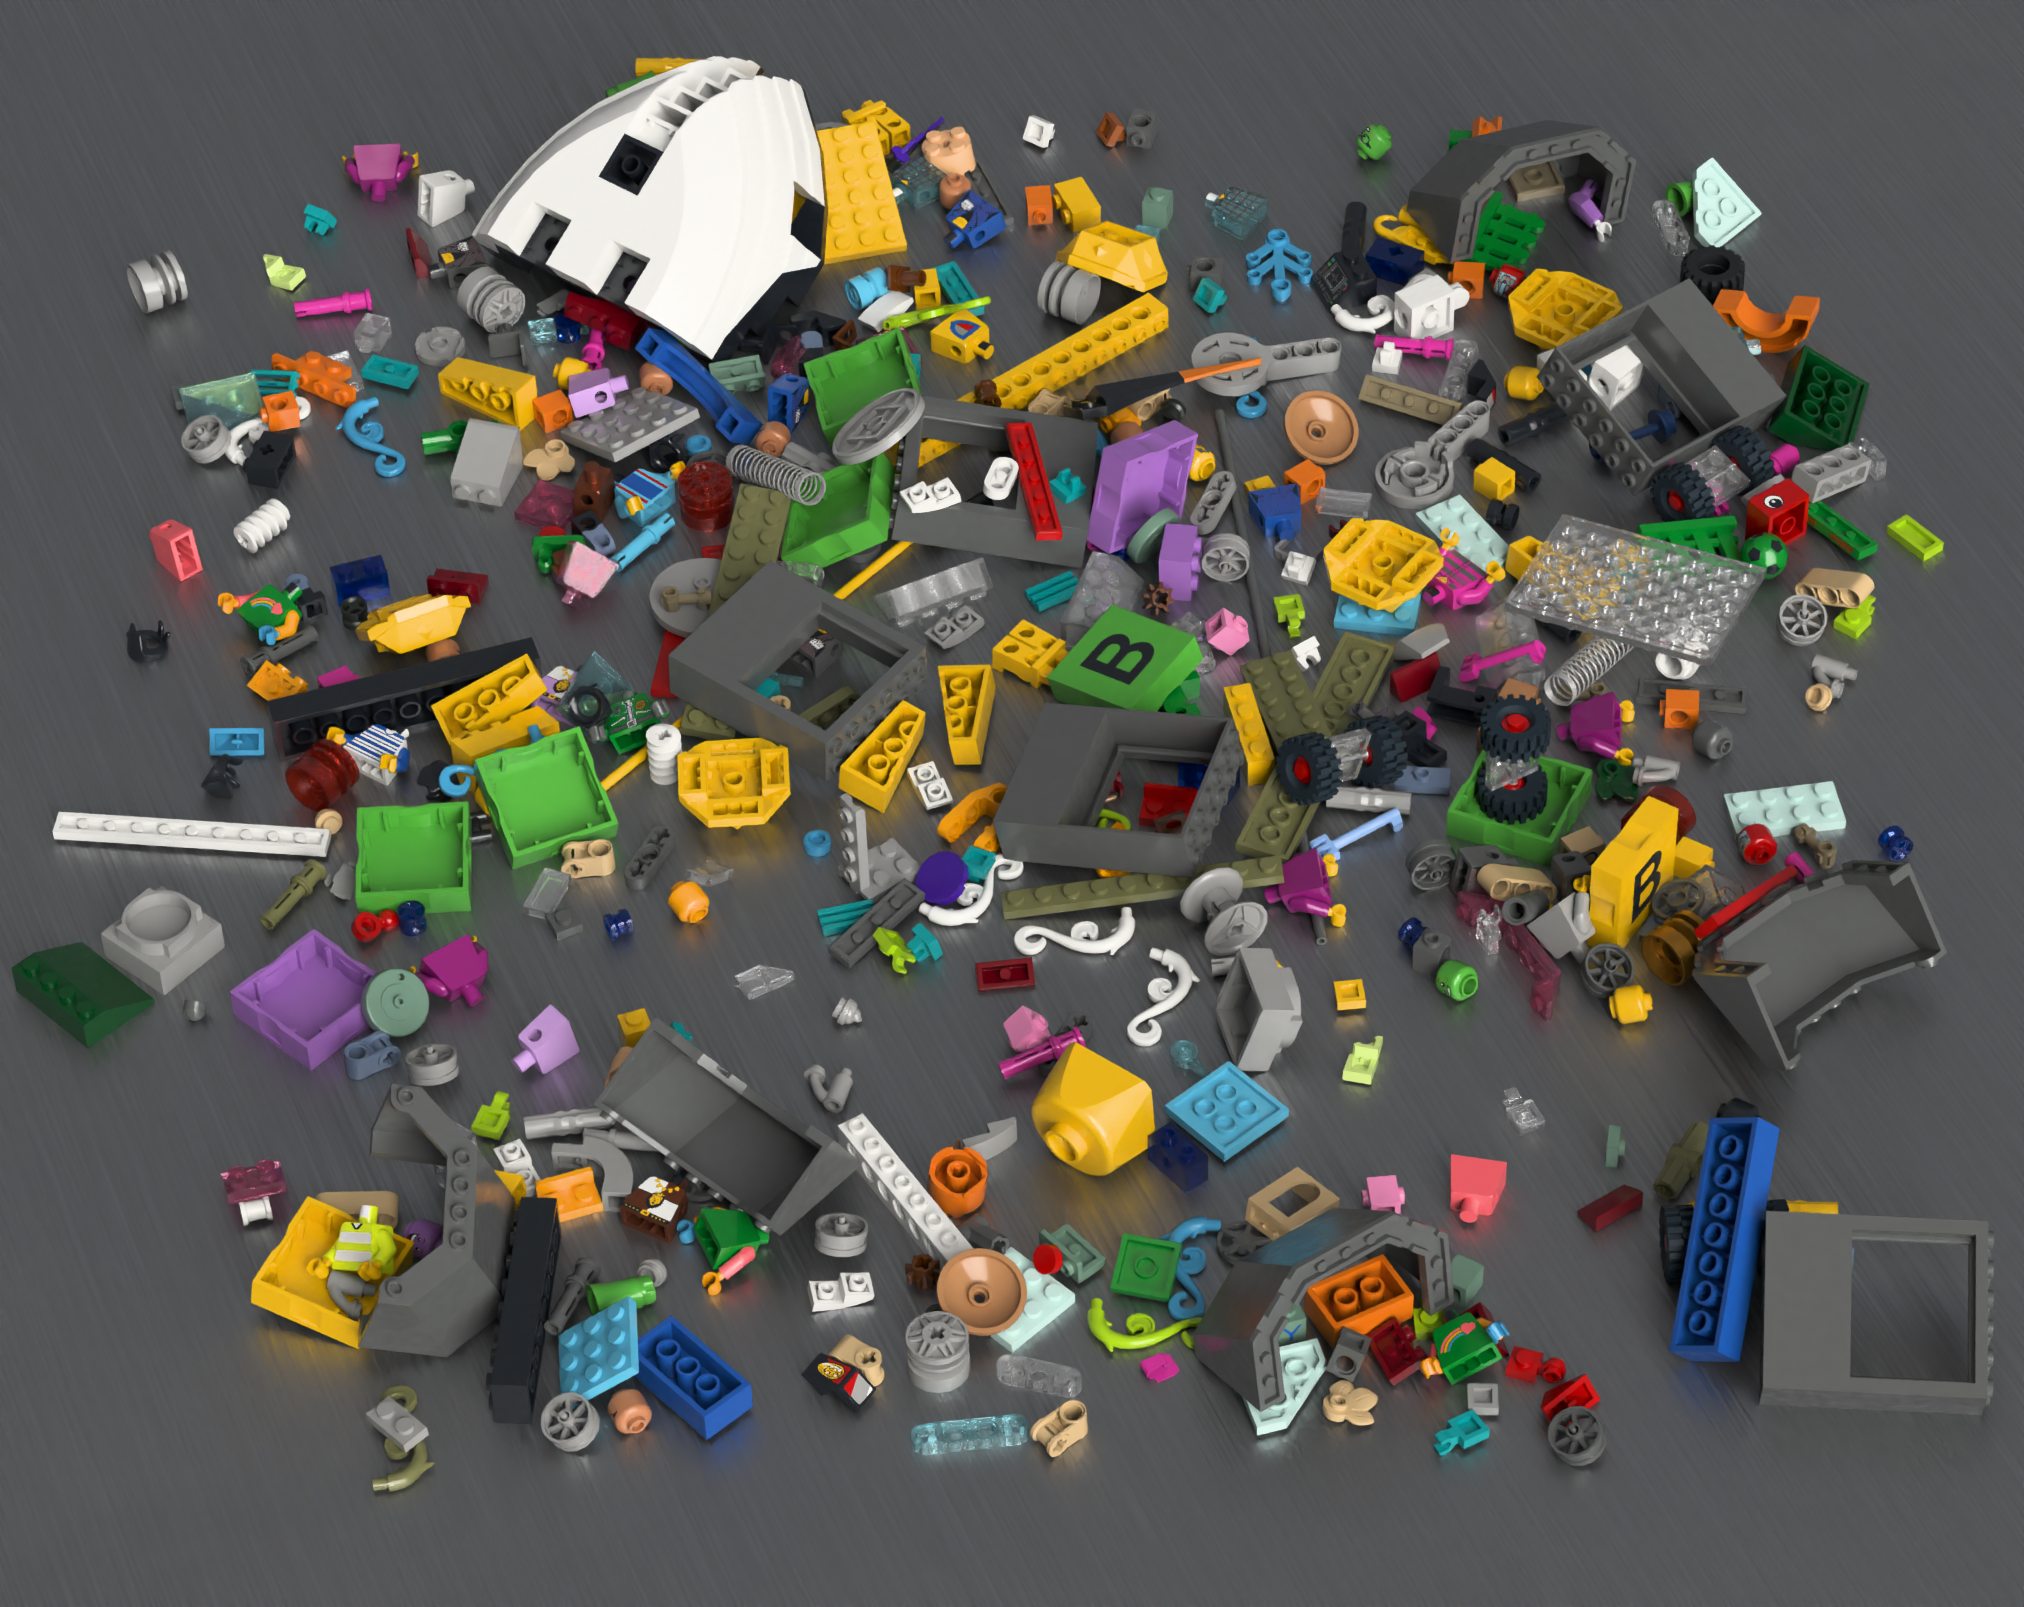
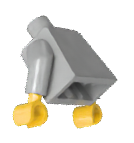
M1591 875L1576 878L1573 881V887L1579 891L1578 893H1572L1555 906L1550 904L1547 912L1527 925L1528 929L1538 939V944L1548 950L1555 958L1560 959L1568 952H1571L1579 965L1590 951L1584 941L1595 934V928L1589 914L1590 895L1587 893L1590 892Z

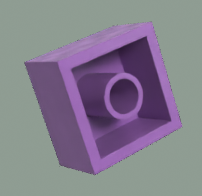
M1169 523L1165 525L1159 555V582H1163V588L1173 589L1170 593L1171 599L1191 601L1193 591H1198L1199 575H1196V573H1201L1202 557L1198 556V553L1202 551V537H1198V526Z

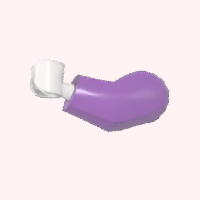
M1589 179L1585 181L1579 192L1570 195L1568 205L1571 211L1590 228L1596 227V238L1598 241L1603 242V233L1608 234L1611 238V225L1608 222H1602L1603 215L1591 200L1599 191V185L1595 183L1590 189L1594 181Z

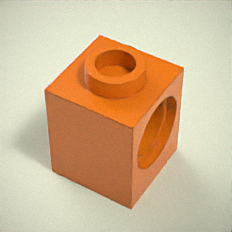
M1050 185L1025 187L1028 225L1053 224V204Z
M1454 262L1453 271L1448 272V283L1451 285L1459 282L1469 292V298L1482 299L1485 263Z
M561 389L532 400L534 418L545 434L568 426L569 423L573 422L572 412L574 411L570 398H567Z
M293 391L262 397L263 407L259 408L260 419L262 423L267 424L270 432L300 427L299 406Z
M1307 459L1284 472V486L1298 484L1300 505H1303L1325 492V472L1320 466Z
M1666 689L1665 700H1660L1659 716H1664V728L1694 729L1698 725L1699 691Z

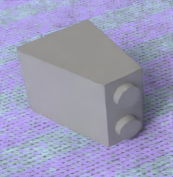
M473 418L469 419L450 477L453 498L499 507L503 506L524 466L519 427Z

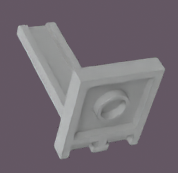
M848 793L839 796V816L842 827L840 834L843 841L841 852L844 863L837 866V874L840 877H844L850 883V888L856 894L860 893L865 900L872 899L873 905L880 901L902 879L906 878L912 884L915 883L921 866L893 838L868 850L865 810L861 806L857 807L852 802V797Z

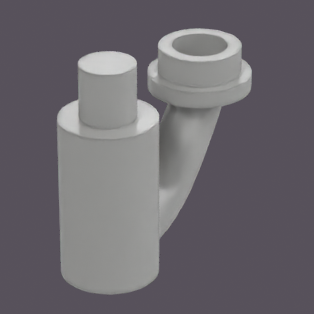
M1819 654L1815 655L1811 666V672H1813L1816 681L1831 689L1832 699H1839L1842 695L1844 683L1840 681H1844L1845 678L1854 681L1858 670L1848 668L1849 664Z
M1649 755L1646 756V759L1635 757L1632 783L1642 787L1643 783L1661 782L1669 779L1677 780L1680 761Z
M816 1064L810 1065L804 1072V1078L811 1084L814 1095L824 1104L828 1111L834 1113L841 1112L853 1084L850 1078L852 1075L851 1070L842 1068L840 1073L834 1075L829 1090L826 1091L822 1086L826 1078L824 1068Z
M334 1269L331 1270L327 1283V1290L331 1299L349 1315V1319L358 1321L361 1317L362 1304L359 1303V1300H354L353 1304L350 1303L343 1294L362 1299L364 1295L373 1297L378 1289L377 1285L367 1283L360 1276Z

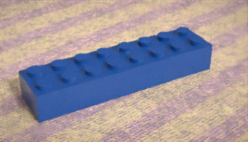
M1759 1117L1710 1118L1669 1349L1670 1352L1689 1361L1740 1362L1780 1130L1779 1127Z

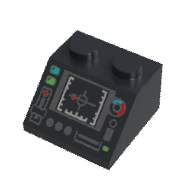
M1358 247L1334 253L1311 277V284L1329 313H1332L1331 307L1335 304H1338L1344 310L1367 304L1372 297L1377 296V277Z

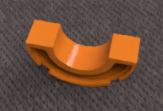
M1721 289L1713 307L1747 348L1758 347V351L1780 353L1795 348L1799 342L1807 337L1819 311L1820 297L1795 295L1787 311L1773 314L1762 311L1754 306L1748 299L1746 291Z

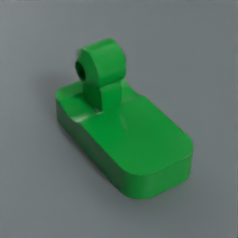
M581 535L533 537L532 554L533 558L538 560L540 572H551L550 566L553 565L552 553L578 543H581L586 550L585 538Z

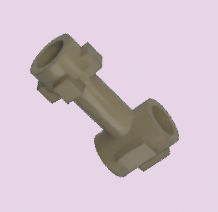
M668 586L662 590L661 604L670 613L677 612L680 609V604L699 603V607H707V605L712 604V591L706 588H698L696 593H678L676 587Z
M1596 682L1590 686V690L1584 691L1575 700L1587 701L1594 695L1601 696L1609 693V690H1607L1605 684ZM1563 685L1568 692L1572 693V690L1567 685ZM1557 686L1558 691L1562 695L1572 698V695L1566 693L1560 686ZM1557 693V698H1558V699H1560V700H1562V701H1569L1568 699H1565V698L1561 697V696Z
M1806 823L1798 825L1794 830L1795 840L1804 846L1808 845L1816 852L1815 861L1819 867L1831 868L1835 864L1837 851L1834 843L1830 841L1820 842L1815 837L1817 831L1813 827L1810 828Z

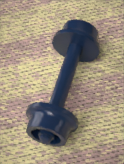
M1654 409L1648 413V425L1628 433L1634 440L1652 434L1658 442L1664 443L1667 442L1670 436L1676 433L1677 426L1669 410L1658 411ZM1589 443L1591 455L1596 462H1604L1603 458Z

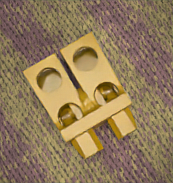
M868 100L863 102L860 110L854 112L848 109L841 114L842 123L847 125L875 121L884 156L890 154V150L894 146L904 148L911 141L910 124L892 109L886 107V103L882 100L876 103Z
M1023 619L1009 632V636L1006 635L992 649V668L1000 672L1006 669L1016 674L1023 681L1031 682V686L1038 689L1043 683L1050 686L1047 679L1048 675L1065 658L1069 651L1066 650V641L1055 638L1053 635Z

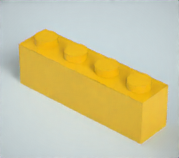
M1246 683L1223 687V711L1225 717L1233 718L1235 729L1239 731L1240 748L1244 751V763L1241 767L1247 786L1266 784L1275 767V758L1251 684Z

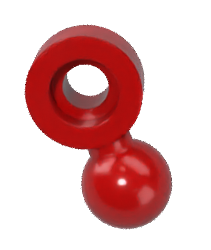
M391 909L381 911L377 917L372 913L362 912L353 920L351 931L358 940L371 942L379 935L381 930L392 931L396 929L399 925V916Z

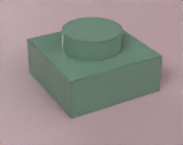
M1609 1125L1606 1167L1617 1168L1618 1156H1624L1626 1139L1620 1138L1621 1126Z

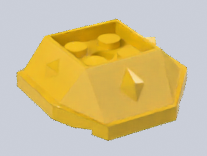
M1107 220L1082 230L1064 249L1057 251L1055 261L1121 283V285L1141 292H1146L1166 283L1168 276L1155 237Z
M1536 269L1508 296V306L1514 334L1538 345L1541 351L1554 349L1623 313V306L1619 302L1615 291L1572 272H1548L1546 269Z
M1352 518L1323 549V558L1332 591L1357 601L1359 606L1366 605L1374 610L1384 609L1390 613H1393L1406 600L1416 597L1443 567L1444 558L1435 540L1389 520L1364 521L1361 518Z
M419 594L372 610L367 616L368 620L358 626L356 633L359 640L369 641L374 644L378 652L403 654L455 636L466 608L471 607L468 596L437 595L432 597L431 594Z
M763 738L704 741L694 746L688 752L684 751L677 755L679 802L708 828L732 826L735 829H739L744 825L765 824L791 795L788 747L777 746Z

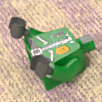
M627 691L623 694L622 701L610 706L613 713L606 719L604 725L596 724L587 729L592 743L597 740H611L619 755L647 743L646 731L655 724H661L659 718L665 719L671 712L664 698L649 700L646 693L637 694L634 691Z

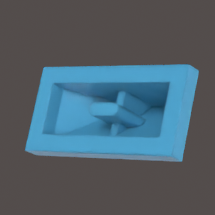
M209 728L210 756H221L223 754H228L229 756L265 755V728Z

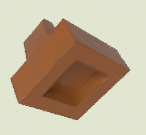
M1106 112L1095 131L1106 146L1114 147L1117 141H1125L1127 137V130H1123L1125 127L1116 115Z

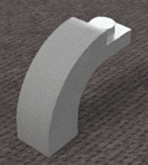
M584 1136L582 1145L553 1143L551 1154L554 1171L571 1172L576 1169L591 1167L593 1176L603 1182L601 1191L603 1210L621 1212L620 1203L635 1190L632 1167L624 1153L607 1141Z

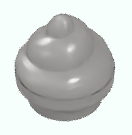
M842 996L831 1017L837 1019L836 1023L840 1025H849L853 1022L858 1023L862 1021L861 1012L857 1008V1002L852 998L848 1000Z
M647 1258L639 1264L637 1277L649 1275L654 1287H658L666 1280L667 1270L662 1261L655 1258Z

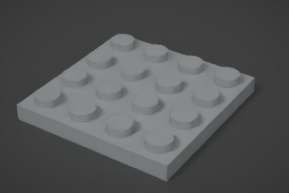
M639 387L632 390L630 395L616 399L614 406L590 413L588 417L582 420L573 421L568 424L567 428L559 432L562 441L610 461L617 462L700 418L698 408L655 391L649 392L645 387Z

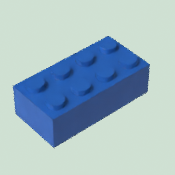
M672 1315L638 1339L639 1373L634 1375V1377L706 1440L753 1407L751 1383Z

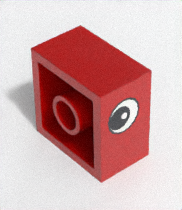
M1789 478L1774 484L1771 488L1758 495H1754L1748 500L1745 540L1754 534L1766 532L1780 537L1784 544L1787 545L1805 535L1810 495Z

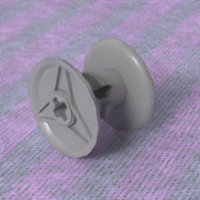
M1229 867L1216 868L1202 874L1185 890L1180 901V911L1186 919L1193 922H1210L1205 932V946L1210 953L1217 956H1230L1237 953L1239 947H1249L1263 933L1267 924V911L1261 904L1254 901L1238 902L1243 891V878L1237 870Z

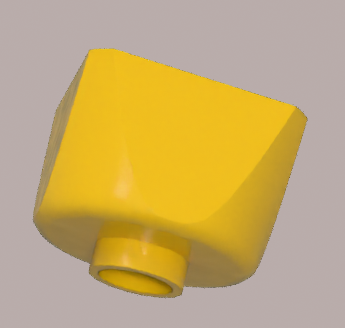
M1077 1042L1069 1043L1031 1105L1032 1120L1042 1140L1059 1159L1085 1174L1105 1176L1156 1143L1152 1090L1144 1080Z

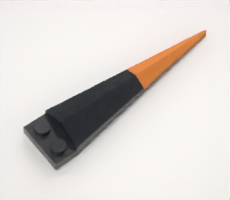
M1261 357L1096 385L1088 393L1086 399L1071 400V405L1063 406L1064 417L1079 420L1106 417L1169 388L1218 373L1261 365Z

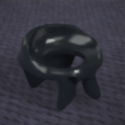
M683 433L676 434L671 438L668 434L651 443L649 459L652 468L656 472L664 474L670 471V467L679 461H683L686 466L690 457L685 456L682 448L677 444L678 441L685 437ZM667 445L675 453L672 452L662 456L660 446Z
M162 620L158 621V632L153 630L136 631L135 624H130V628L126 633L128 655L139 663L157 660L166 653L170 632L164 634ZM151 637L157 639L160 645L156 648L143 647L142 638Z
M597 683L586 687H577L569 699V715L577 726L583 728L592 727L603 719L609 718L613 713L605 695L598 688H595L598 686ZM583 695H591L597 700L598 710L593 716H585L579 710L578 701Z
M228 754L221 755L202 782L201 788L207 790L214 797L232 798L233 789L239 788L240 784L226 774L228 772L232 776L236 775V771L228 764L238 766L243 763V760L232 758Z
M436 760L430 765L424 766L416 782L420 786L427 787L429 794L426 795V799L431 800L443 795L439 803H447L453 797L444 794L439 787L438 778L445 767L449 766L442 760ZM457 774L451 775L450 781L454 785H460Z

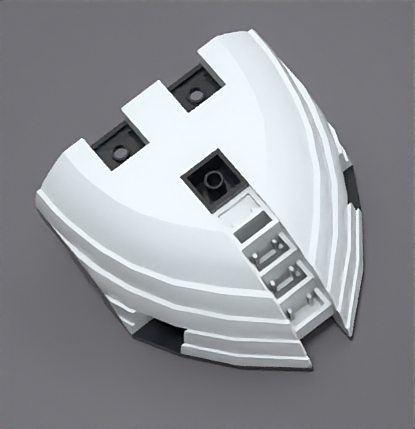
M713 56L707 59H699L646 79L596 103L558 130L527 159L499 192L479 221L472 236L491 255L527 273H530L532 268L536 266L661 328L665 333L675 338L691 355L707 363L730 360L747 332L755 336H763L784 300L799 307L825 262L828 200L824 153L806 92L794 80L790 79L788 82L776 76H773L772 79L762 76L764 70L758 64L751 60L745 61L736 57L727 59L722 56ZM795 194L805 199V202L792 222ZM554 241H559L554 251H549L550 245ZM632 280H637L633 289L627 290L628 283Z

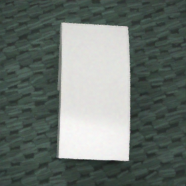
M891 291L871 304L859 316L858 320L862 325L879 333L883 329V322L888 317L905 313L914 300L901 292Z
M948 477L929 486H926L924 481L900 491V496L912 513L935 511L961 502L959 492Z
M933 761L907 769L910 783L926 810L953 803V798L944 778H940Z
M521 1139L494 1148L493 1152L501 1171L523 1175L527 1188V1195L525 1197L535 1196V1182L541 1179L532 1166L531 1156Z
M869 1272L840 1273L838 1281H809L807 1286L812 1312L847 1308L874 1299V1290Z

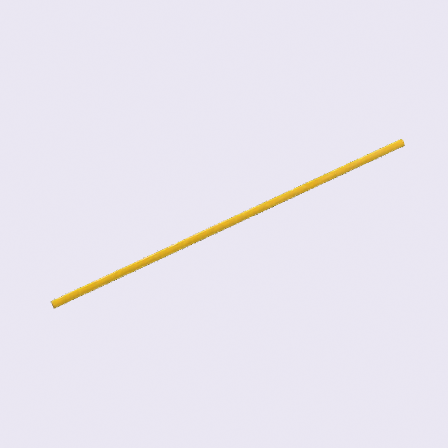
M898 541L832 595L841 600L845 599L913 543ZM683 715L671 724L672 726H675L679 730V732ZM647 744L600 781L605 791L649 757Z

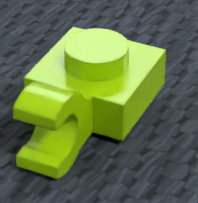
M1300 595L1273 597V607L1278 623H1287L1290 638L1301 637L1299 626H1301L1300 620L1305 619V610Z
M1869 595L1859 607H1846L1834 620L1833 628L1857 639L1871 624L1872 616L1870 615L1875 610V607L1871 606L1876 598Z
M878 927L872 935L879 943L878 948L885 955L893 956L892 966L896 972L906 974L907 970L904 968V961L915 963V956L909 953L910 950L907 948L906 942L898 932Z
M497 1091L491 1106L482 1105L471 1125L472 1134L500 1140L510 1120L509 1108L511 1104L506 1102L509 1093Z
M1420 1287V1308L1413 1309L1414 1333L1417 1337L1416 1340L1434 1339L1433 1331L1443 1325L1440 1319L1443 1309L1432 1316L1427 1314L1423 1310Z

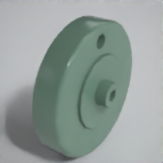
M1171 508L1162 509L1154 514L1140 527L1127 547V555L1135 563H1143L1161 550L1166 523H1180L1179 515Z
M401 968L383 970L372 976L363 989L361 996L362 1013L366 1022L374 1031H385L391 1038L407 1036L417 1031L425 1022L429 1011V995L424 983L414 973Z

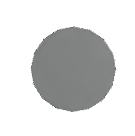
M450 327L431 328L432 331L428 333L426 331L422 332L415 340L414 348L418 360L429 366H447L457 357L462 358L466 350L464 337L461 336L458 330Z

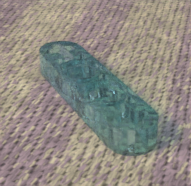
M1020 1414L925 1423L917 1425L912 1429L910 1434L911 1447L913 1451L920 1455L1016 1446L1025 1443L1029 1439L1030 1427L1028 1419ZM1018 1427L1019 1432H1013L1012 1428ZM999 1428H1002L1003 1434H999ZM981 1429H990L994 1432L989 1437H981L977 1434ZM951 1432H959L963 1437L955 1441L948 1439L947 1435ZM937 1435H941V1441H938ZM921 1437H927L928 1441L922 1442Z

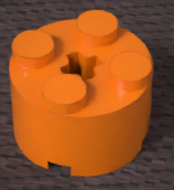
M953 1146L940 1150L931 1159L926 1191L943 1212L948 1213L953 1218H960L964 1214L976 1210L984 1201L988 1172L986 1161L978 1152L967 1147H963V1150L953 1149Z

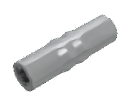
M1340 786L1337 787L1339 790L1337 795H1333L1332 799L1326 800V808L1348 809L1358 812L1368 811L1375 814L1385 813L1396 807L1400 814L1410 815L1412 792L1384 790L1378 787Z
M597 1106L586 1108L574 1107L568 1110L559 1109L553 1112L524 1115L526 1140L553 1136L564 1137L570 1134L579 1135L583 1133L584 1128L607 1130L614 1127L599 1116L602 1110Z

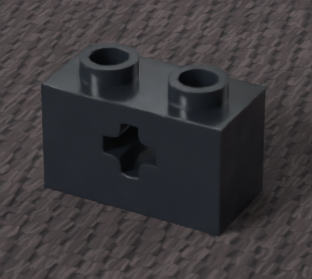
M263 431L260 439L255 441L250 457H247L244 462V472L247 473L248 484L275 489L279 488L296 456L293 435Z

